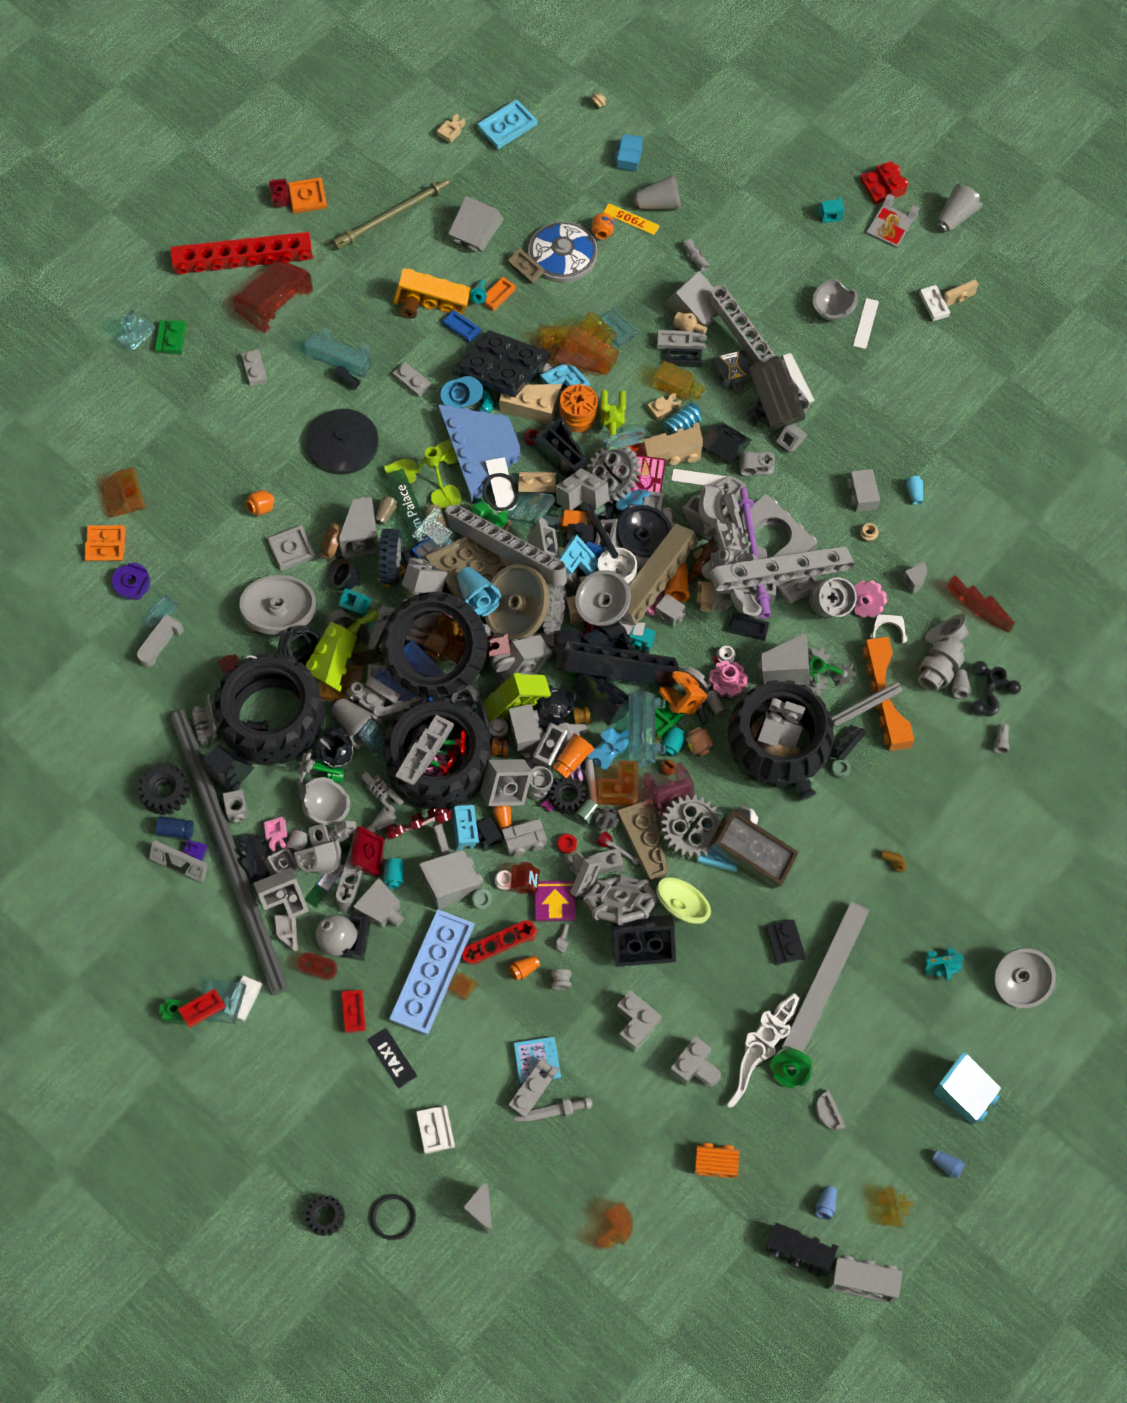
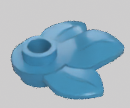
M644 489L631 491V494L626 492V498L624 499L620 496L619 501L616 503V508L624 511L629 505H642V498L650 496V493Z

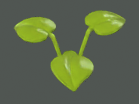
M450 439L441 442L436 447L426 448L424 451L425 457L421 458L418 469L417 464L411 459H400L385 466L387 475L399 484L414 482L416 480V473L421 471L424 463L429 468H435L440 489L433 491L431 495L432 503L445 510L450 505H460L461 493L459 489L451 484L443 488L438 465L442 461L447 464L458 462Z

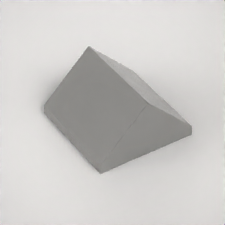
M485 1183L464 1206V1212L468 1218L487 1234H492L488 1183Z

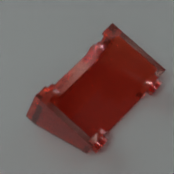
M282 260L275 261L254 282L234 297V310L265 334L271 329L268 323L270 319L274 320L276 318L275 312L296 293L300 296L305 293L308 296L313 291L311 274L303 268Z

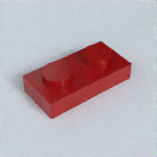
M214 988L179 1008L178 1011L188 1028H191L226 1007Z
M363 990L342 992L345 1033L366 1031Z

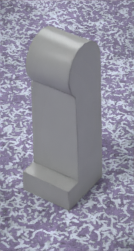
M165 614L137 652L142 666H153L156 662V657L173 635L180 636L184 629L180 622Z

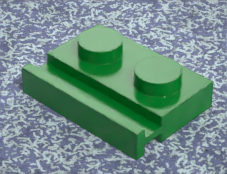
M160 319L155 347L156 353L164 352V354L182 355L187 327L186 321H163Z

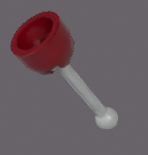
M604 830L596 841V844L603 848L609 846L614 849L619 848L620 852L631 859L633 864L638 865L640 863L637 857H633L615 845L612 836Z

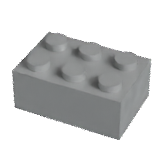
M841 1255V1258H837L832 1263L828 1290L893 1303L899 1298L903 1271L897 1270V1267L885 1264L884 1267L876 1266L874 1261L863 1260L862 1262H857L851 1256Z

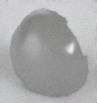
M837 279L824 282L813 295V305L816 312L824 319L831 321L845 319L853 313L858 301V292L854 289L848 290Z
M325 777L315 778L308 782L304 788L302 796L303 813L307 819L316 825H335L345 819L349 812L350 799L348 793L339 784L334 782L333 779Z

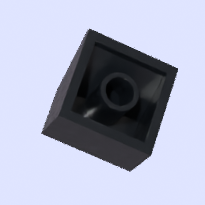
M722 421L709 427L703 438L702 446L705 447L707 452L720 456V460L723 462L732 463L737 461L752 439Z

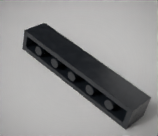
M569 640L561 657L563 669L571 673L578 672L587 675L603 676L605 678L622 679L623 681H635L642 684L648 683L660 687H673L675 679L672 677V673L679 671L677 660L673 657Z

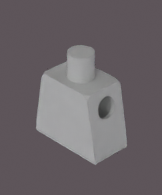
M379 878L353 906L356 914L359 916H369L372 923L382 928L388 921L398 927L404 920V917L397 912L401 907L399 900Z

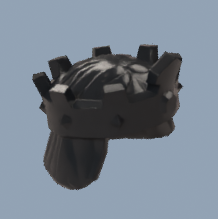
M549 685L551 696L537 699V704L533 706V711L537 710L538 724L548 728L550 723L557 726L564 723L565 718L575 708L572 706V701L576 700V693L569 692L567 694L565 687L561 686L559 689H556Z

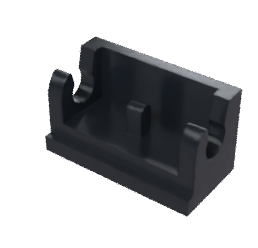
M350 915L349 920L357 929V937L350 949L346 948L343 950L342 958L364 961L371 924L370 917Z

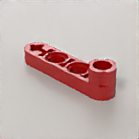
M529 920L522 921L468 945L462 952L463 959L470 965L478 964L524 942L536 940L538 929L533 922ZM526 928H532L529 935L524 932ZM516 929H518L519 935L522 937L521 939H518V935L515 932ZM507 933L514 935V940L510 944L505 943L503 940ZM490 941L496 944L495 950L487 952L485 945ZM481 946V950L485 955L482 956V954L479 952L474 955L475 959L472 960L470 957L467 958V956L470 955L469 951L472 950L474 953L480 951L478 947Z

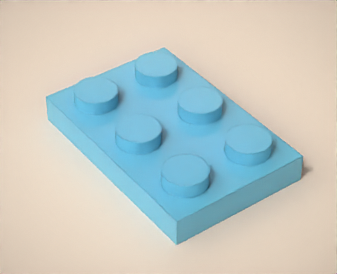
M516 99L479 122L477 128L499 149L536 126L537 119Z

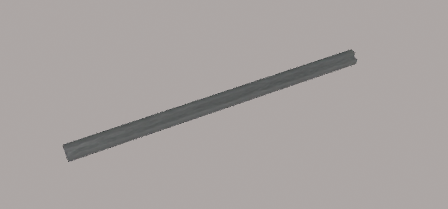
M180 710L177 713L174 712L170 715L271 993L273 996L285 993L289 990L211 778L204 764L185 710Z

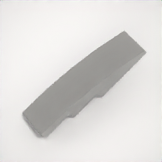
M436 715L429 728L424 730L419 741L414 743L395 776L413 786L445 742L454 724Z

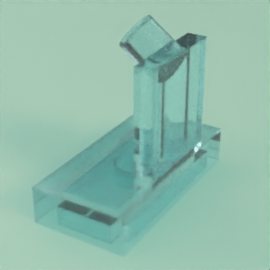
M131 310L120 320L123 334L118 338V342L132 352L156 330L155 325L143 316L137 320L135 311Z
M435 507L412 534V537L419 542L424 535H427L442 547L444 543L446 545L452 543L449 537L453 532L438 521L442 511Z

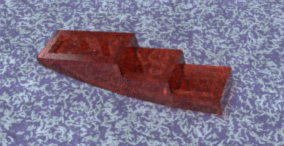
M957 575L950 578L947 588L959 601L988 623L1007 633L1011 632L1015 622L992 595L985 599L974 585L967 588Z

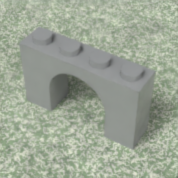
M765 494L750 508L754 533L765 526H776L784 530L789 537L790 542L773 557L816 551L818 544L816 538L808 534L799 522L794 521L789 512L783 510L774 498H770ZM742 513L739 516L742 522L743 532L747 533L744 514Z

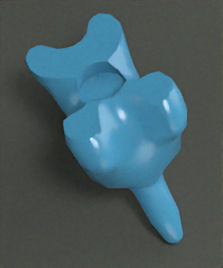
M606 728L602 732L601 743L588 755V759H594L595 766L607 770L614 757L627 748L629 744L626 738L628 730L617 733L613 728Z

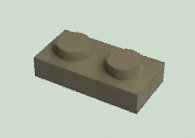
M521 248L508 260L510 264L533 284L545 272L544 268Z

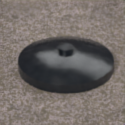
M335 409L322 414L311 424L306 435L307 452L312 462L321 470L337 475L351 474L365 468L374 459L379 446L378 432L373 422L363 413L351 409Z

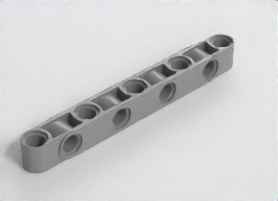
M839 547L718 566L713 568L709 575L716 590L725 591L847 571L855 565V562L847 547Z

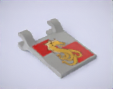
M888 194L867 234L898 248L912 222L916 219L919 208L912 206L909 214H904L892 208L895 197Z

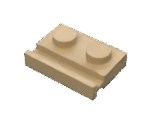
M519 472V492H555L556 473Z

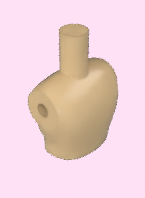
M678 312L674 318V327L679 331H692L693 333L699 331L704 334L707 331V327L698 324L695 315L692 313Z

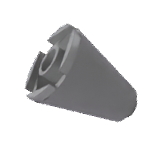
M675 174L637 191V196H634L635 205L639 206L640 209L682 208Z
M959 183L953 188L937 219V227L942 232H950L982 208L983 203L980 204L979 202L980 196L969 186L961 187Z
M340 699L334 702L332 713L354 748L362 749L360 746H368L364 737L371 726L378 736L382 731L380 725H383V722L379 717L347 699Z

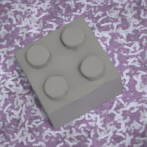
M288 847L264 860L271 875L292 868L295 874L300 869Z

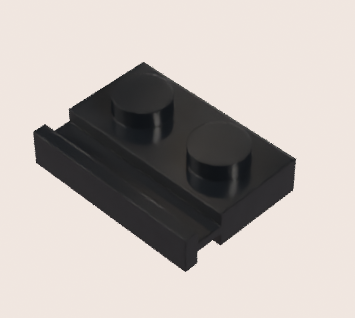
M794 919L766 926V932L777 966L805 959V952Z

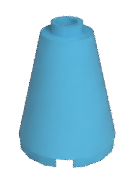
M466 567L459 571L457 579L463 600L482 617L492 613L499 605L498 601L501 598L499 589L471 567Z

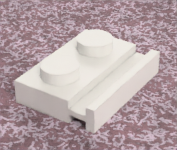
M446 1105L417 1112L425 1154L455 1148Z

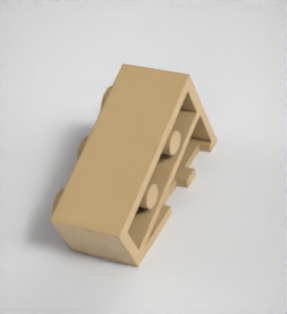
M562 384L526 385L515 398L502 393L499 400L500 412L551 425L562 394Z
M699 423L693 424V428L684 431L683 428L677 429V433L668 436L664 433L644 439V456L665 458V465H677L683 462L693 463L700 460L703 440Z

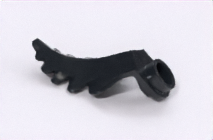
M244 833L239 838L240 845L244 847L240 848V852L246 856L241 859V863L248 870L250 881L255 883L270 876L264 860L273 854L267 853L270 848L269 844L262 845L265 840L264 838L259 839V835Z

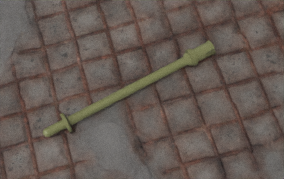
M445 179L438 184L431 182V188L354 231H345V234L333 239V244L336 243L334 246L339 250L349 243L352 244L359 235L432 194L439 196L440 190L450 185V180Z

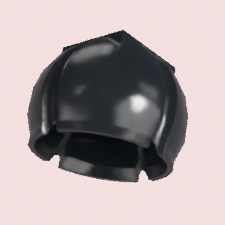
M292 626L289 631L285 630L280 636L278 652L279 654L292 657L297 663L301 662L306 666L320 638L316 631L308 626ZM301 636L306 645L292 653L288 644Z

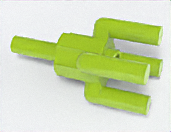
M607 390L601 391L600 423L609 429V440L611 442L616 441V429L625 423V391L619 392V404L617 406L608 404Z

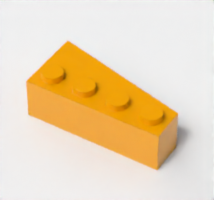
M403 268L393 304L399 305L403 298L413 297L419 301L420 305L425 306V309L440 308L443 312L451 313L455 310L459 314H464L471 288L463 284H456L446 279H439L429 274H422L412 269Z

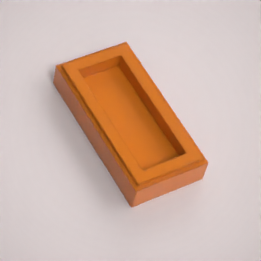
M502 277L486 292L487 299L482 304L494 311L516 290V286Z

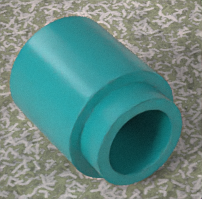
M671 727L667 731L660 745L664 755L668 757L678 755L685 740L683 730Z
M389 858L384 866L383 883L389 889H398L399 886L403 885V860Z

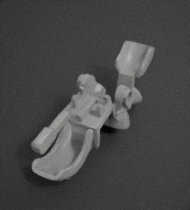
M705 484L701 490L698 503L699 515L705 528L703 533L706 536L714 537L719 545V550L711 553V560L705 563L701 569L703 576L711 580L709 572L715 567L758 560V557L748 552V547H750L751 543H746L745 541L748 534L743 532L739 516L740 508L736 495L728 493L724 497L723 490ZM723 499L725 500L728 513L731 514L733 523L726 520L723 515ZM713 584V610L724 611L733 603L736 609L742 613L753 616L761 614L762 607L756 602L752 594H743L742 590L737 589L717 591Z

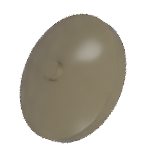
M522 564L507 566L498 572L491 581L499 589L501 598H499L498 607L492 613L485 616V619L494 634L496 632L508 634V640L510 641L515 639L521 640L534 634L543 623L549 606V591L545 579L536 569Z

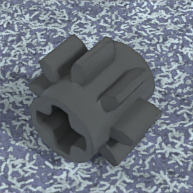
M604 806L601 810L597 809L593 817L595 818L596 826L605 831H609L612 827L616 828L619 821L616 810Z

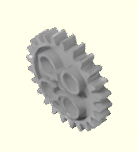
M608 445L607 450L601 448L600 454L595 452L596 459L591 458L593 463L587 465L590 468V471L587 472L608 483L610 503L613 502V499L618 502L620 496L625 499L626 492L631 494V487L636 489L634 482L640 481L636 478L637 475H641V472L637 470L641 468V465L638 464L640 459L636 457V453L629 447L617 448L613 445L610 448V445ZM605 463L607 464L608 467H610V468L612 469V472H611L609 469H607V467L605 466ZM614 474L620 478L622 483L614 477Z
M546 583L549 591V606L543 621L544 632H546L545 634L554 636V631H559L563 623L566 588H564L565 585L553 586Z
M686 795L684 801L681 797H678L677 803L672 801L670 803L671 807H666L665 811L667 813H663L661 816L665 820L660 823L665 828L660 833L666 834L663 841H670L667 846L668 848L671 846L675 847L673 853L679 850L681 851L680 857L687 853L688 859L693 854L698 859L700 853L706 857L708 854L707 850L711 853L713 852L707 847L722 821L718 820L722 814L715 813L717 806L711 808V801L704 803V797L698 801L696 795L690 800L689 796ZM685 810H691L694 817L687 816ZM699 813H702L703 816L701 817V819L695 825L694 829L688 835L686 840L683 841L682 837L687 832L690 825L694 822ZM702 821L708 822L709 825H710V828H709V829L704 828V827L702 826L701 822H702ZM674 825L681 826L683 832H677ZM691 837H697L699 844L692 843Z

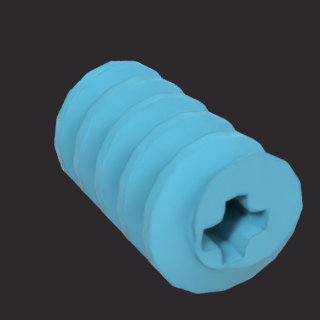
M689 402L681 410H678L676 414H673L671 418H668L666 422H663V428L669 435L677 433V429L683 428V431L694 427L693 424H696V422H701V410L694 402Z

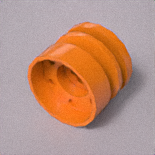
M575 384L567 387L562 392L560 397V418L563 417L568 430L581 433L588 431L596 423L598 398L594 390L586 385Z

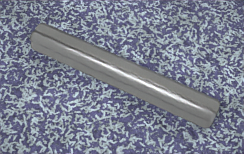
M895 682L833 715L832 721L834 725L838 726L902 692L900 684Z

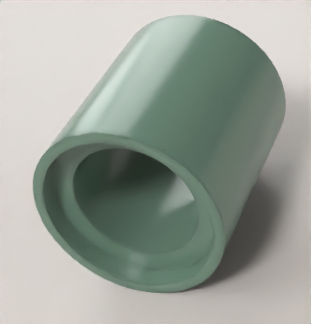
M586 799L574 815L580 822L589 825L597 809L600 810V807L594 801Z

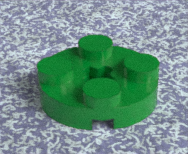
M785 1046L774 1055L770 1069L774 1073L773 1077L779 1084L788 1088H795V1086L800 1085L802 1087L807 1084L812 1075L813 1062L809 1056L800 1050ZM788 1065L794 1066L796 1070L790 1071Z

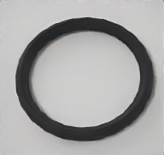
M495 473L485 480L482 487V495L485 502L494 510H509L518 502L519 486L510 475ZM495 477H505L515 487V499L507 507L494 506L487 498V484Z
M479 700L477 701L479 716L485 724L490 740L491 730L483 702Z
M388 1195L380 1199L371 1213V1222L375 1232L387 1240H399L406 1237L412 1231L416 1222V1212L413 1204L407 1198L400 1195ZM391 1199H398L406 1203L412 1214L408 1229L397 1236H389L381 1232L375 1220L379 1206Z

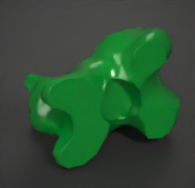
M481 497L477 499L476 504L471 505L472 513L500 528L506 525L508 520L507 510L498 512L488 503L484 502Z

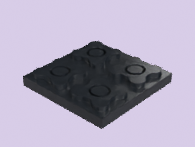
M488 330L452 368L454 375L459 377H474L481 385L515 398L550 359V352Z

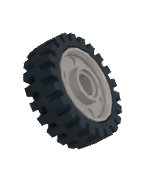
M382 529L379 546V581L381 584H398L402 557L400 529Z

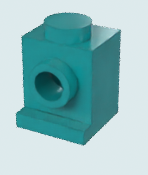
M841 196L837 200L822 201L821 206L817 207L818 217H821L822 223L843 220L845 210Z
M345 588L339 597L338 606L365 616L371 599Z
M633 627L631 634L628 635L629 643L634 649L645 650V653L649 654L655 641L656 631L644 627L642 636L633 635Z

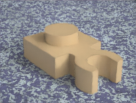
M458 114L453 116L452 122L447 120L437 131V136L449 143L455 140L461 133V128L465 126V119L463 118L461 121H458Z
M673 393L667 400L661 397L649 403L648 409L658 421L672 414L673 409L679 408L681 400L673 402L672 400L676 399V393Z

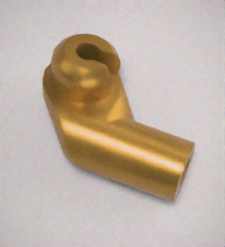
M883 849L881 859L890 861L897 872H904L907 865L902 855Z

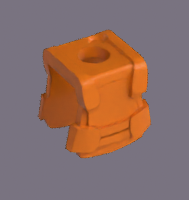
M674 671L672 677L685 689L687 694L683 697L682 693L668 687H661L659 693L665 701L670 703L669 708L674 713L693 715L707 699V694L699 688L698 682L690 674Z

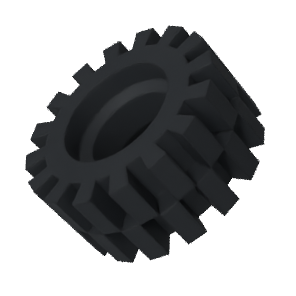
M570 776L568 779L561 777V781L556 780L555 784L552 785L550 799L557 812L561 810V814L568 812V815H571V812L574 811L576 813L585 801V787H582L583 783L581 781L578 783L577 778L571 780ZM570 789L576 796L574 800L566 802L561 799V792Z
M331 1195L315 1197V1200L311 1201L309 1207L306 1208L305 1218L309 1228L315 1234H320L324 1237L326 1235L331 1236L334 1232L337 1233L339 1228L344 1225L343 1221H345V1211L342 1204ZM322 1208H330L334 1214L331 1222L327 1224H322L317 1219V1214Z

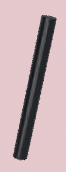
M590 504L586 505L585 510L613 559L617 558L619 554L593 507Z

